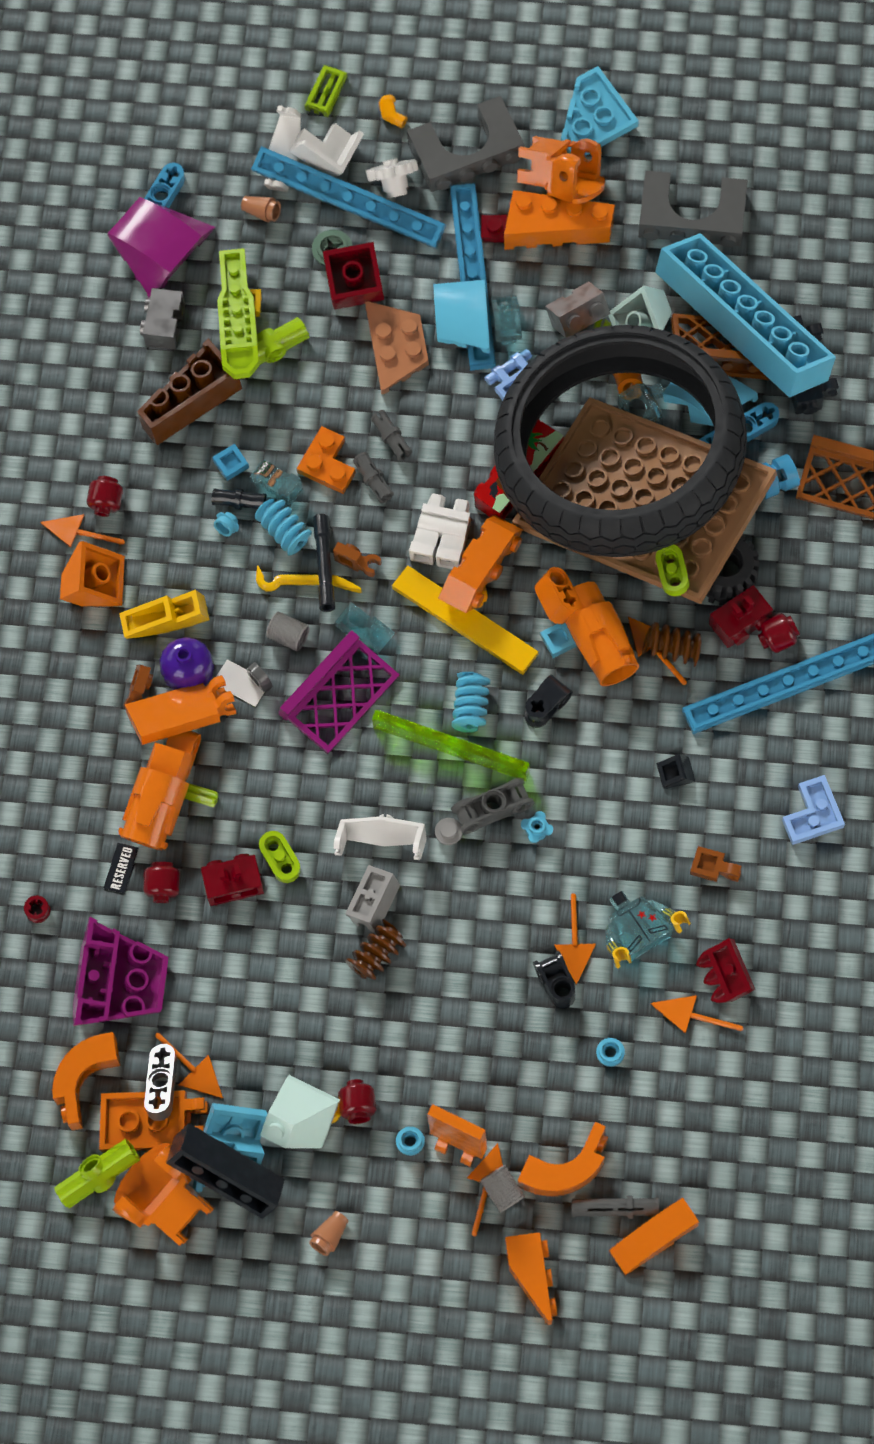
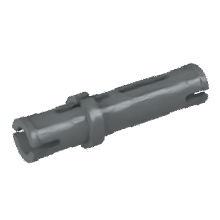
M629 1195L623 1199L572 1198V1217L627 1216V1219H633V1216H656L659 1214V1197L633 1198V1195Z

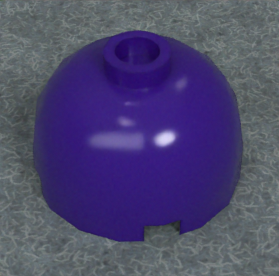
M189 637L178 638L170 642L162 651L159 663L161 675L165 683L173 690L196 686L201 683L206 686L211 680L214 672L213 658L206 645L199 640Z

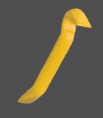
M257 565L256 583L259 588L266 592L275 591L281 585H319L318 575L282 574L274 577V580L268 583L265 581L259 565ZM332 575L333 586L362 593V588L344 578Z

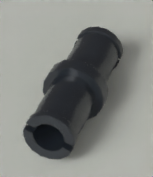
M214 488L211 501L212 505L232 506L236 510H242V508L258 509L267 501V494L244 492L243 489L231 491Z

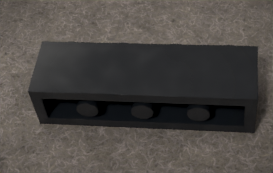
M190 1123L174 1136L166 1164L261 1219L278 1206L285 1182L284 1178L273 1171L261 1166Z

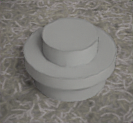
M444 818L437 823L435 836L444 845L456 844L462 837V826L456 819Z

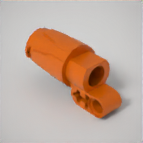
M558 567L550 568L535 585V592L548 618L556 624L562 625L566 623L578 650L581 651L601 686L615 685L631 677L639 669V664L613 604L604 600L595 582H585L573 587L564 570Z
M188 731L168 737L166 745L154 744L147 767H140L122 819L126 821L124 828L119 827L118 832L122 838L160 851L168 847V843L165 841L167 835L172 836L190 785L186 780L189 777L201 742L200 733Z

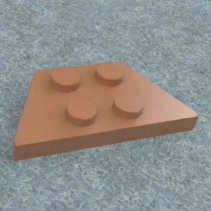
M365 302L381 394L383 395L388 393L389 388L399 381L403 383L414 372H419L429 365L420 314Z

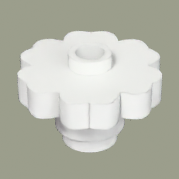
M396 158L383 161V165L366 170L368 181L381 180L383 191L387 193L388 198L407 194L406 188L409 187L406 174L418 170L417 160L398 161Z

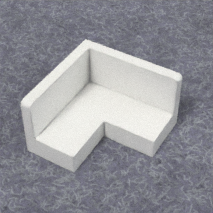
M335 123L330 127L322 142L309 131L303 129L299 132L289 152L308 166L337 177L343 174L364 133L358 131L351 135Z

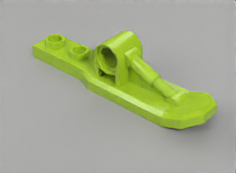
M245 248L219 251L222 290L217 299L222 367L234 379L250 378L260 364L254 296L248 288Z

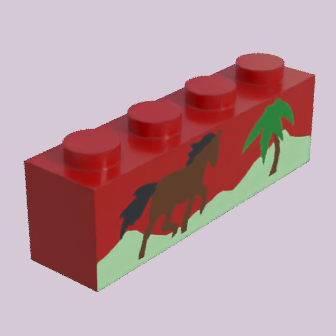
M539 419L531 433L526 457L529 466L538 478L564 440L562 434ZM495 465L490 472L488 480L485 483L481 482L474 491L475 507L489 517L496 515L505 519L514 507L502 488Z

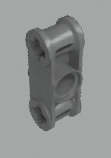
M523 778L513 779L502 786L472 798L463 799L454 804L451 810L453 814H457L462 825V833L469 834L475 832L481 827L530 809L535 802L533 798H529L523 786L525 784ZM496 803L499 808L495 810L490 809L486 804Z

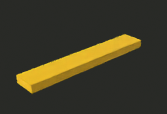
M408 565L392 584L393 590L521 675L527 671L539 655L536 649L477 610L473 609L468 613H464L438 599L442 587Z

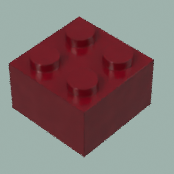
M374 242L323 251L334 310L363 305L365 302L384 301Z

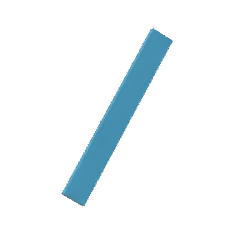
M262 146L251 168L255 173L274 181L283 182L288 187L435 249L446 228V224Z
M475 183L450 185L460 282L485 280L490 353L482 352L480 347L468 345L470 371L492 369L496 366L476 185Z
M874 634L682 708V712L692 733L696 734L874 664Z

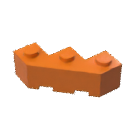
M496 515L486 519L481 527L480 537L477 540L473 538L462 554L460 565L458 568L453 567L438 599L464 613L479 608L484 599L482 591L485 585L494 580L496 581L503 571L501 563L504 557L513 552L515 553L522 542L520 535L523 529Z

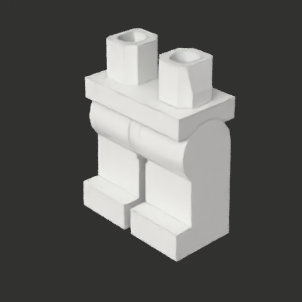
M431 494L428 503H423L416 533L409 549L410 561L434 565L436 558L438 567L453 569L455 566L458 568L462 561V554L465 551L471 525L469 501L456 499L454 508L449 509L444 508L446 502L444 496Z

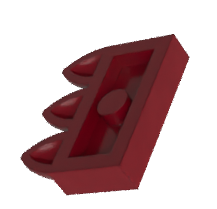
M728 938L707 949L699 956L696 966L701 968L713 967L706 974L703 981L704 984H720L713 992L711 1001L717 1003L733 1002L756 990L734 939Z

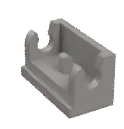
M368 865L345 913L355 925L360 926V924H363L370 932L376 933L375 927L382 925V919H385L400 887L394 874Z

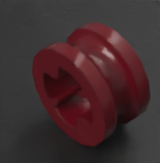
M31 896L24 904V912L31 922L42 923L50 915V906L42 896ZM35 904L38 907L40 904H43L41 906L43 912L39 915L36 912L32 915V906Z

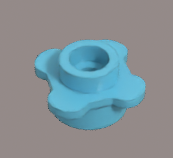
M537 811L533 817L525 818L521 821V828L526 830L528 839L532 843H537L553 833V826L547 823L544 812ZM539 825L540 828L535 829L534 826Z

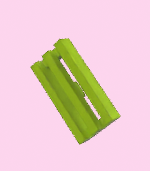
M323 65L305 103V110H314L316 114L323 113L325 117H329L347 79V72ZM328 73H330L331 76L323 90V93L318 103L315 104L314 102L326 79V76ZM337 76H339V78H338V80H337V82H336V84H335V86H334V88H333V91H332V93H331V95H330V97H329V99H328V101H327V103H326V105H325V107H324L323 105H324V103H325V101H326V99H327V97H328V95H329V93H330V90H331V88H332V86H333V84H334V82H335Z

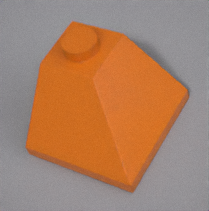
M80 541L61 574L60 599L79 606H121L123 600L125 556Z

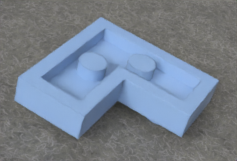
M825 775L799 783L798 789L807 809L782 818L791 844L794 845L844 828V820Z

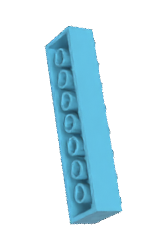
M701 233L661 248L655 273L788 397H792L829 380L836 356Z

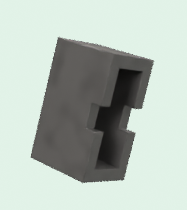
M590 282L571 291L572 294L564 298L562 296L545 306L552 327L565 338L578 333L611 314L604 293Z
M152 288L150 298L147 297L145 300L146 320H142L140 324V335L144 337L146 346L168 349L177 348L180 330L176 327L177 322H182L185 308L182 291Z

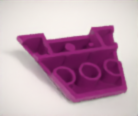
M139 197L107 233V236L123 260L127 262L135 274L134 277L141 283L147 296L150 298L152 288L163 289L168 279L195 248L205 241L215 227Z
M89 917L80 951L73 1000V1026L160 1013L162 1011L169 957L139 941L135 942L121 935L114 928L112 930L98 923V920Z

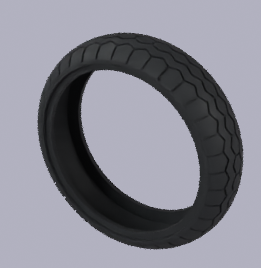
M638 325L603 326L582 331L560 340L531 360L519 373L508 389L497 415L493 445L494 459L498 477L507 498L519 515L544 537L565 548L593 556H638L661 550L684 540L702 528L722 508L735 488L742 471L746 454L747 428L740 398L730 378L720 365L701 348L678 335L657 328ZM616 373L646 374L676 384L692 395L702 405L712 421L715 429L712 445L698 471L679 489L658 501L622 510L585 507L570 502L551 491L534 474L526 460L529 439L540 416L561 394L584 381Z

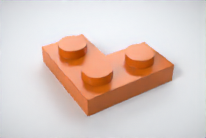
M321 426L296 468L297 473L344 495L356 474L355 468L335 459L345 442V437Z

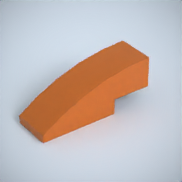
M682 1197L617 1243L609 1252L624 1275H627L673 1245L676 1240L698 1227L699 1220Z

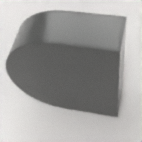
M254 662L247 668L248 675L263 692L266 693L273 687L269 677L257 663Z

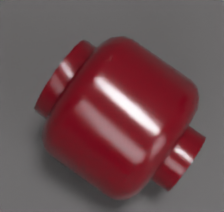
M98 476L96 480L89 484L87 495L88 507L93 509L94 514L97 516L109 517L110 513L120 510L123 487L113 477Z
M779 613L761 624L762 633L758 634V638L764 649L770 647L774 653H779L797 643V636L800 633L791 615L786 617L785 614Z
M152 862L151 867L144 870L143 891L146 896L153 898V903H169L170 898L176 897L179 894L180 873L177 868L173 867V863Z
M360 1079L348 1081L347 1085L338 1092L341 1117L347 1119L351 1124L366 1123L370 1121L371 1116L377 1110L374 1088L369 1084H365Z

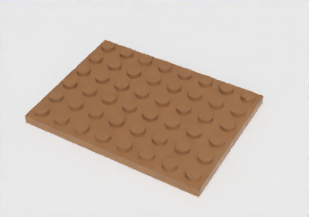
M589 397L565 435L564 440L542 472L539 480L560 497L585 507L604 510L635 508L658 501L684 485L704 462L711 444ZM745 458L737 484L722 508L702 528L674 544L682 550L689 578V588L680 596L699 604L703 602L777 476L776 469ZM519 513L516 514L512 523L523 529L522 531L561 546L537 532ZM573 551L662 588L655 558L657 551L629 557H602ZM670 559L666 563H673L675 560ZM675 582V583L672 584V586H677V585H679L680 583H679V582Z

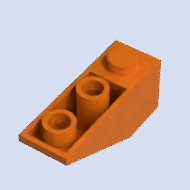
M540 1232L505 1237L510 1273L547 1325H552V1316H557L555 1298L549 1299L548 1287H553L551 1269H545L544 1258H549L547 1240L541 1241Z

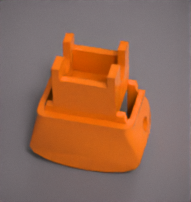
M534 136L532 137V146L530 148L519 147L518 157L531 160V170L519 169L517 183L545 187L548 196H553L572 204H580L594 199L605 188V179L600 176L601 145L594 140L581 139L577 142H571V140L561 141ZM567 147H571V153H567ZM585 152L591 154L592 160L585 158Z
M163 1143L150 1149L140 1157V1161L132 1165L116 1191L115 1206L112 1210L124 1219L136 1224L139 1228L155 1224L181 1246L188 1240L181 1232L196 1214L202 1210L208 1215L215 1208L188 1185L192 1181L189 1176L166 1164L172 1144Z

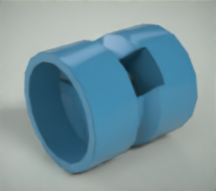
M788 454L773 459L771 465L766 462L763 463V465L776 469L778 475L763 498L764 500L778 495L780 489L786 492L800 485L797 468Z

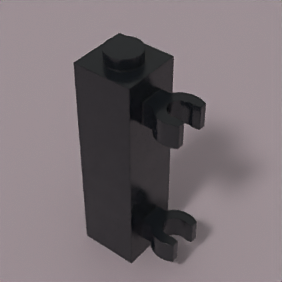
M801 315L794 316L793 318L804 327ZM821 323L805 327L818 341L822 340L823 328ZM830 378L827 382L792 396L791 399L796 415L802 413L810 415L821 410L823 396L832 397L838 394L836 390L839 389L837 379Z

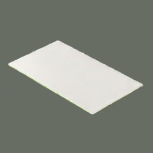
M226 660L217 676L222 675L226 682V686L220 688H224L227 692L231 691L234 696L255 707L265 693L250 678L246 669L229 660Z

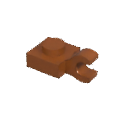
M337 542L333 549L336 562L357 572L361 570L369 577L375 576V570L369 568V564H382L381 558L378 555L362 556L360 550L352 544L347 543L344 545Z
M136 665L129 689L130 693L124 702V709H126L125 704L142 700L144 690H149L153 675L150 674V667Z
M698 846L690 875L717 882L719 875H722L726 879L738 882L741 875V866L725 862V853Z

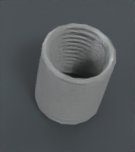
M277 612L267 627L266 637L292 650L299 651L308 637L310 628L309 625Z
M506 1165L480 1180L481 1185L485 1188L484 1190L488 1193L489 1198L493 1200L492 1202L500 1213L525 1197L523 1195L524 1192L521 1191L520 1186L513 1179Z

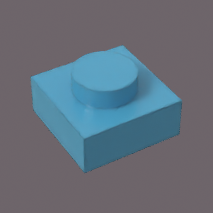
M235 444L212 457L213 462L227 481L249 469V463Z

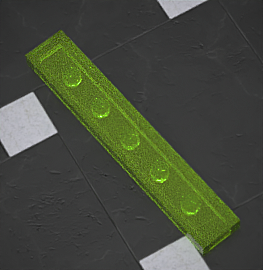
M375 710L372 723L375 729L515 778H523L524 781H527L530 773L529 762L380 710Z

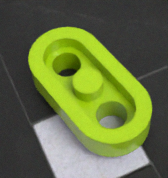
M676 545L658 550L655 558L664 592L670 596L684 594L689 588V578L682 550ZM670 559L675 560L673 563H666ZM675 582H679V583H680V584L677 585V586H672V584L675 583Z
M268 831L263 834L259 840L260 852L275 878L282 883L295 881L300 875L301 867L299 860L284 835L278 831ZM277 844L279 847L277 850L271 851L269 846ZM289 866L292 868V871L286 874L282 872L283 868Z

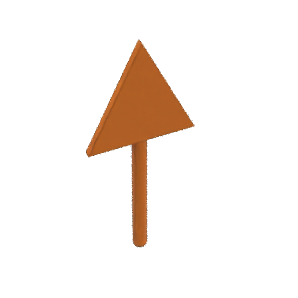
M84 514L40 522L70 548L77 534L122 545L125 543L123 539L80 530L79 527Z
M628 616L637 656L639 657L643 654L644 640L651 626ZM659 650L656 655L683 685H686L687 681L667 658L662 659V652Z
M572 893V944L554 946L561 953L568 971L577 985L596 944H578L576 894Z
M697 995L650 1003L685 1034L690 1018L737 1031H743L744 1029L741 1025L692 1013Z
M160 1033L155 1034V1037L162 1044L172 1046ZM172 1046L176 1057L191 1071L178 1085L223 1099L209 1055L195 1068Z
M498 1143L470 1173L467 1179L480 1182V1180L503 1166ZM485 1188L482 1191L472 1230V1236L474 1237L478 1234L488 1195L486 1190H484Z

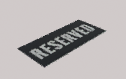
M117 843L103 889L125 893L139 849L138 847Z

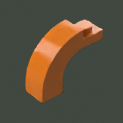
M113 1032L95 1035L81 1041L65 1055L57 1068L53 1081V1100L57 1105L65 1104V1106H61L63 1123H68L72 1131L83 1129L79 1095L85 1080L96 1071L121 1066L117 1038Z
M595 1122L581 1153L570 1162L551 1164L529 1155L517 1181L518 1186H520L519 1188L537 1195L553 1197L571 1194L585 1187L597 1176L604 1165L605 1157L596 1152L602 1153L607 1143L608 1136L604 1135L606 1126Z

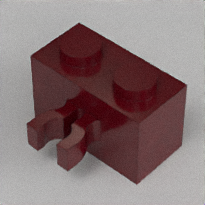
M753 585L712 612L709 618V625L727 648L734 644L738 646L744 643L749 638V634L755 630L761 631V624L772 617L773 608Z
M239 854L233 860L225 862L214 860L201 867L210 906L264 894L255 855Z

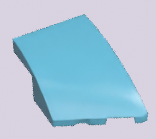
M485 280L433 284L437 341L455 344L463 348H467L468 345L480 347L482 352L490 353Z
M728 376L738 393L742 405L749 400L752 402L757 401V392ZM670 382L662 393L664 402L687 405L691 423L713 426L709 415L702 405L687 391Z
M212 1103L203 1132L261 1165L265 1153L260 1142V1134L267 1117V1111ZM194 1180L193 1189L196 1192L203 1191V1187L206 1186Z

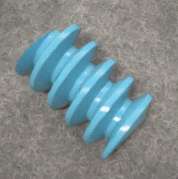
M269 499L258 508L255 513V519L261 522L262 527L267 529L268 534L274 537L276 543L281 544V548L287 552L288 556L293 555L306 545L312 535V531L310 529L304 530V522L297 523L298 515H291L292 509L290 507L284 508L286 504L284 500L281 499L275 502V499Z
M460 672L457 673L459 679L456 681L457 690L455 691L456 700L454 701L455 710L453 711L454 720L452 721V727L460 732L472 733L478 731V726L486 725V720L479 716L487 715V710L480 706L488 705V699L481 696L488 695L490 691L482 686L489 685L491 681L489 678L478 673Z

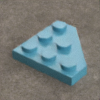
M599 66L577 77L561 141L571 140V142H577L581 139H591L602 147L639 126V120ZM567 147L568 153H571V147Z

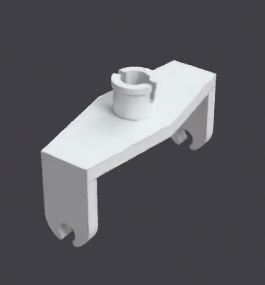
M277 106V112L280 114L269 150L298 161L299 158L289 151L301 131V114L295 108ZM270 178L264 181V185L270 190L288 192L289 187L283 182L274 181Z
M382 814L379 817L342 819L334 839L335 855L341 856L347 840L384 847L413 844L414 860H421L426 844L425 824L394 819L388 814L386 817Z

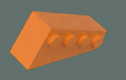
M513 190L504 233V250H511L517 246L537 248V245L552 244L554 247L562 246L563 243L574 242L576 245L610 243L615 205L593 201L572 204L545 194Z

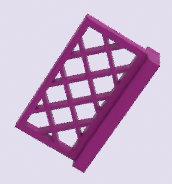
M352 630L279 709V715L285 721L289 720L327 754L334 749L400 675L360 641V637ZM358 649L368 656V665L353 666L352 656ZM349 660V666H344ZM369 670L370 684L354 685L353 671ZM372 670H384L391 677L385 683L373 684ZM340 671H350V685H335V674ZM331 680V686H325ZM374 688H380V689L374 694ZM354 689H370L371 699L367 703H355ZM332 690L333 704L317 705L316 695L320 691ZM335 690H351L352 703L336 704ZM352 708L353 718L351 721L337 723V709ZM356 708H361V710L356 714ZM333 709L334 723L318 724L317 710ZM302 710H314L315 724H303L296 717ZM338 727H344L338 734ZM319 728H334L335 738L329 745L319 738Z

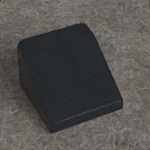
M679 753L656 763L663 789L695 782L688 756Z

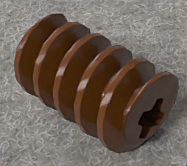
M654 622L647 631L642 653L644 654L648 647L651 648L652 656H655L661 650L662 659H665L669 653H672L673 662H676L681 655L683 656V664L686 665L690 658H692L695 667L702 647L701 633L696 632L691 639L689 630H685L681 636L680 628L675 627L670 633L669 625L665 624L659 630V623Z
M382 919L384 927L380 925L375 927L377 935L369 934L367 936L369 943L361 942V951L354 950L352 952L354 960L350 958L345 960L347 965L363 979L368 977L376 980L377 978L373 970L376 969L383 972L384 969L381 962L384 961L388 964L392 962L388 954L399 955L395 946L400 945L404 948L407 946L402 934L385 919Z

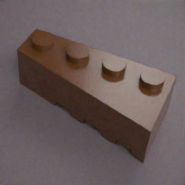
M209 338L202 344L203 348L197 354L193 353L186 360L187 364L178 373L175 372L169 378L170 382L163 389L159 388L137 411L143 430L156 445H159L242 389L240 379L232 378L223 370L221 352Z

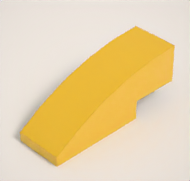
M197 590L174 598L166 595L119 613L126 639L167 633L210 620L205 596Z

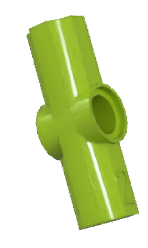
M297 317L275 330L268 328L257 334L260 365L266 361L267 363H274L280 360L288 349L310 338L301 319Z
M124 1139L101 1156L94 1154L87 1157L80 1164L76 1173L54 1187L55 1193L62 1204L70 1209L94 1191L102 1193L108 1190L114 1184L116 1176L140 1161V1157L130 1141Z

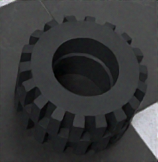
M743 535L727 559L736 564L740 571L730 577L717 576L706 595L709 597L708 602L712 604L716 600L720 601L719 605H724L726 601L732 600L754 584L756 585L759 571V555L757 551H753L754 545L752 542L746 543V537Z

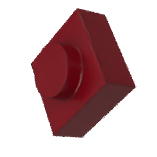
M482 215V243H504L507 215Z

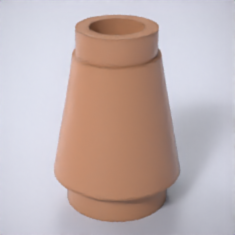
M244 196L241 202V210L269 223L278 219L281 204L274 197Z
M335 1211L311 1234L310 1246L324 1256H328L330 1252H335L349 1220L340 1212Z

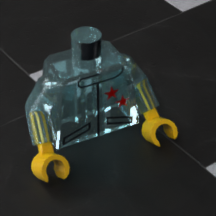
M621 891L609 900L616 912L609 916V924L605 928V947L613 957L615 967L620 968L619 961L625 960L627 964H630L632 960L672 937V926H674L677 933H681L680 924L687 923L690 925L691 922L683 911L676 912L654 900L647 901L643 896L630 902L625 893Z

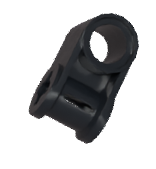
M549 675L526 702L524 716L526 723L533 728L543 727L558 710L565 706L571 698L573 691L553 675Z
M556 951L554 956L541 962L534 961L535 972L542 985H544L554 1006L562 1009L570 1007L576 997L575 984L561 953ZM559 988H566L570 991L564 997L558 996L555 992Z

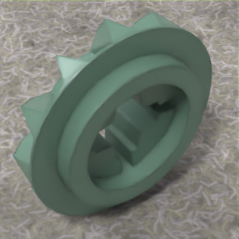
M326 230L315 237L312 243V253L320 266L325 265L323 251L328 250V243L333 248L352 246V241L347 234L339 230Z

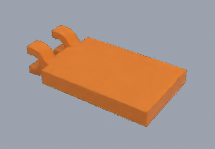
M222 675L213 678L207 686L201 683L196 686L179 688L125 704L126 713L142 745L220 722V716L236 714V709L232 704L234 696L231 691L226 692L224 688H220L226 686Z
M185 1090L174 1091L173 1107L170 1116L164 1120L155 1121L147 1115L144 1106L145 1092L101 1093L99 1150L106 1152L124 1139L129 1140L136 1151H147L163 1143L172 1144L174 1136L187 1124H191V1113L208 1114V1102L205 1101L204 1097L187 1099V1092ZM157 1097L158 1104L154 1109H159V1106L162 1104L160 1097ZM195 1126L204 1131V1126Z
M432 1104L427 1116L430 1134L438 1138L435 1150L445 1155L450 1144L464 1151L460 1162L469 1167L472 1166L475 1156L482 1159L487 1150L485 1129Z

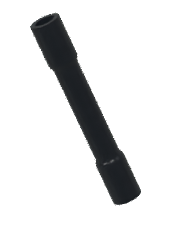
M317 514L313 517V526L317 550L319 609L322 612H331L335 609L334 586L332 585L329 517L326 514Z

